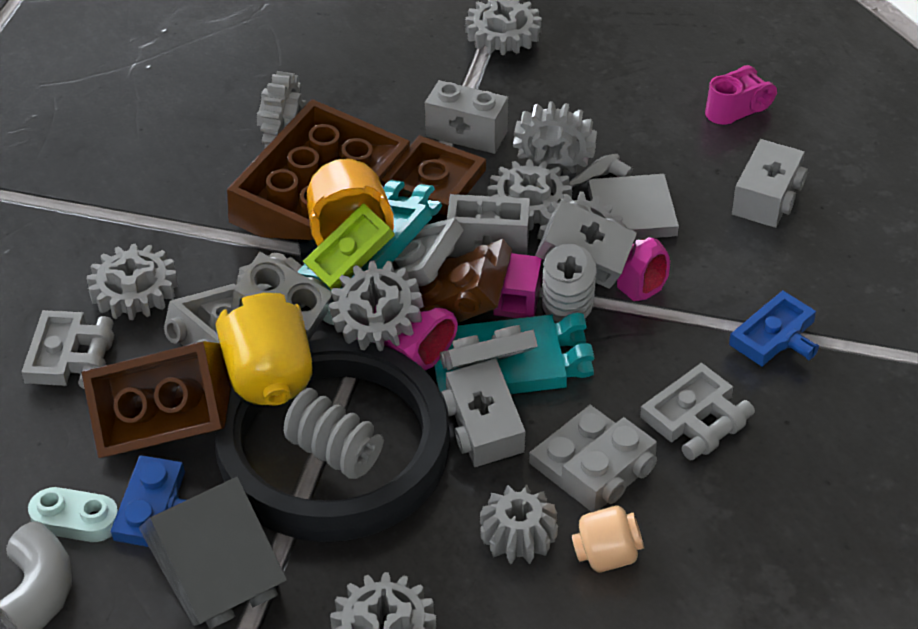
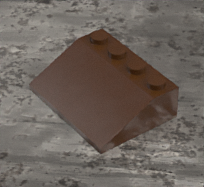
M311 99L227 188L229 223L262 238L314 240L311 234L307 207V188L312 176L323 165L334 160L353 159L369 166L375 171L381 181L410 147V141Z

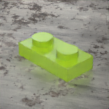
M363 203L303 262L331 290L333 288H341L342 285L339 277L344 275L351 278L354 275L353 267L357 265L361 268L395 234L385 222Z

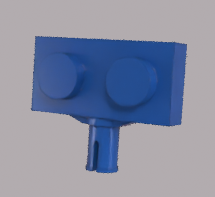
M782 290L730 334L729 345L760 366H764L776 354L787 348L793 349L809 361L818 352L819 345L805 338L801 333L814 323L816 311Z
M139 455L110 531L114 541L149 547L139 527L150 517L186 501V499L179 498L178 492L185 474L182 462Z

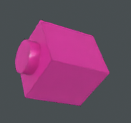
M511 253L498 308L494 309V315L512 318L535 316L541 289V258Z

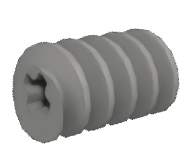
M562 244L553 248L546 255L543 263L542 308L546 315H553L554 323L560 322L564 317L572 313H583L584 318H586L591 313L595 296L597 272L596 262L591 253L584 247L576 244Z
M306 388L297 395L289 407L284 421V434L289 442L298 444L307 453H313L318 460L326 461L333 469L341 470L349 479H357L364 476L378 459L384 443L382 435L376 434L373 436L374 426L371 422L363 421L360 423V418L355 413H348L346 415V410L342 405L335 404L332 406V401L327 396H320L318 398V393L313 388Z

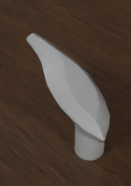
M619 154L605 155L594 161L587 169L569 181V186L574 187L588 182L589 179H595L609 173L617 177L631 176L633 168L621 162Z

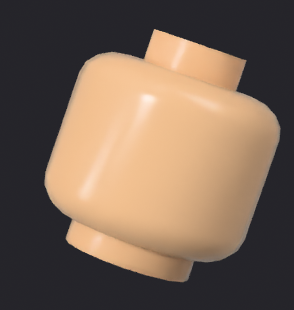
M612 506L583 515L579 520L580 533L572 535L579 562L588 560L591 568L598 573L634 563L638 558V550L644 548L634 512L626 514V511L620 506Z

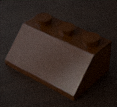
M202 341L81 372L98 458L122 454L225 428L231 383L220 343Z

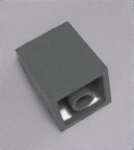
M238 476L150 517L139 527L146 543L193 626L206 621L208 628L212 629L236 617L232 609L233 607L249 600L253 608L276 597L278 593L275 586L287 581Z

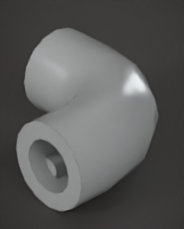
M34 521L21 526L12 535L6 548L7 556L24 573L22 583L13 592L0 600V620L7 629H43L63 608L72 586L70 556L56 535L41 522Z

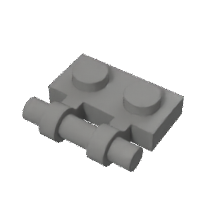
M42 310L21 372L24 383L67 386L70 373H79L81 375L78 384L84 389L81 372L106 366L103 358L105 352L111 348L114 340V333L112 331L113 320L109 317L101 316L98 318L96 325H86L83 312ZM79 345H88V352L77 353Z
M515 325L494 331L495 335H492V339L479 342L478 335L452 341L454 349L440 352L442 367L450 371L494 358L500 360L531 351L538 347L534 329L521 332L520 325Z
M701 362L641 406L640 418L671 443L682 434L689 437L691 440L682 446V452L687 459L694 460L701 454L707 455L719 446V440L728 433L735 434L745 427L746 420L755 413L753 405L747 400L741 401L736 406L728 400L732 398L733 386ZM709 414L714 415L717 420L709 426L701 421Z

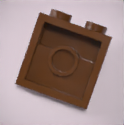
M419 135L380 182L383 188L390 180L404 182L405 186L400 190L398 197H411L415 187L420 184L434 186L435 190L430 194L428 200L441 202L442 207L438 213L447 216L450 194L467 195L485 173L486 159Z
M500 239L488 245H480L473 251L457 258L445 260L438 270L437 277L429 284L419 286L424 307L419 308L420 312L430 311L434 308L447 309L454 313L459 323L498 308L512 248L504 239Z

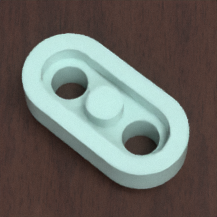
M51 487L39 491L32 497L28 505V512L32 522H41L58 537L87 542H100L112 536L110 531L118 513L116 503L108 496L59 487Z

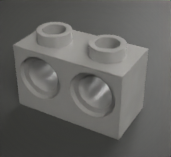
M259 252L234 288L231 309L234 310L243 306L242 298L249 295L281 293L285 295L286 302L293 305L304 304L311 309L309 311H302L309 341L327 314L332 295L331 291L320 280L313 277H305L292 270L284 260L278 257H269ZM269 284L274 289L266 291L260 289L257 285Z

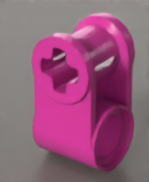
M742 66L738 70L716 76L711 80L705 115L713 123L731 124L740 118L767 109L777 95V88L773 83L764 82L758 77L756 69L752 66Z

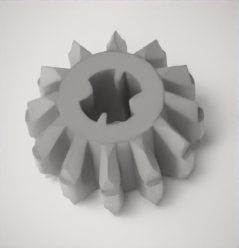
M507 485L504 496L491 493L488 505L483 506L480 512V524L482 525L480 531L483 544L490 545L493 557L506 553L510 565L516 557H523L530 564L534 558V553L546 556L550 549V543L555 542V538L558 535L555 504L547 503L544 491L531 495L528 485L521 492H515Z

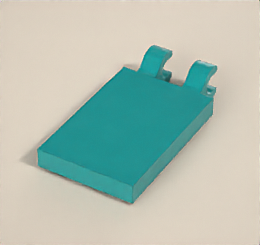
M390 180L385 184L384 191L394 214L393 232L395 236L361 267L362 271L368 270L370 261H375L377 269H383L387 261L393 262L432 219V216L440 211L442 207L441 202L428 200L430 194L435 190L434 186L420 184L415 187L411 197H398L400 190L405 186L404 182ZM306 264L297 271L305 277H313L320 280Z
M583 313L569 314L558 323H554L553 315L551 314L459 325L454 340L478 335L479 342L491 340L492 335H495L494 331L510 326L520 325L521 332L534 329L538 347L528 352L497 360L510 394L567 387V377L585 378L594 375L591 362L594 360L592 345L586 343L584 329L587 326ZM451 343L448 350L454 349L453 343ZM560 346H573V348L562 354ZM439 360L434 365L437 387L441 393V391L446 390V372L450 371H447V368L443 369L441 360Z

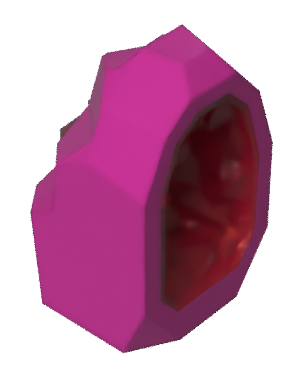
M651 237L636 240L635 244L631 247L622 274L617 279V288L633 301L646 300L661 291L669 277L670 258L659 240Z
M434 308L430 311L420 312L421 322H411L414 332L412 336L401 333L398 335L400 345L395 346L390 340H387L384 346L404 354L425 371L434 367L440 360V352L449 349L457 333V318L454 313L447 309Z

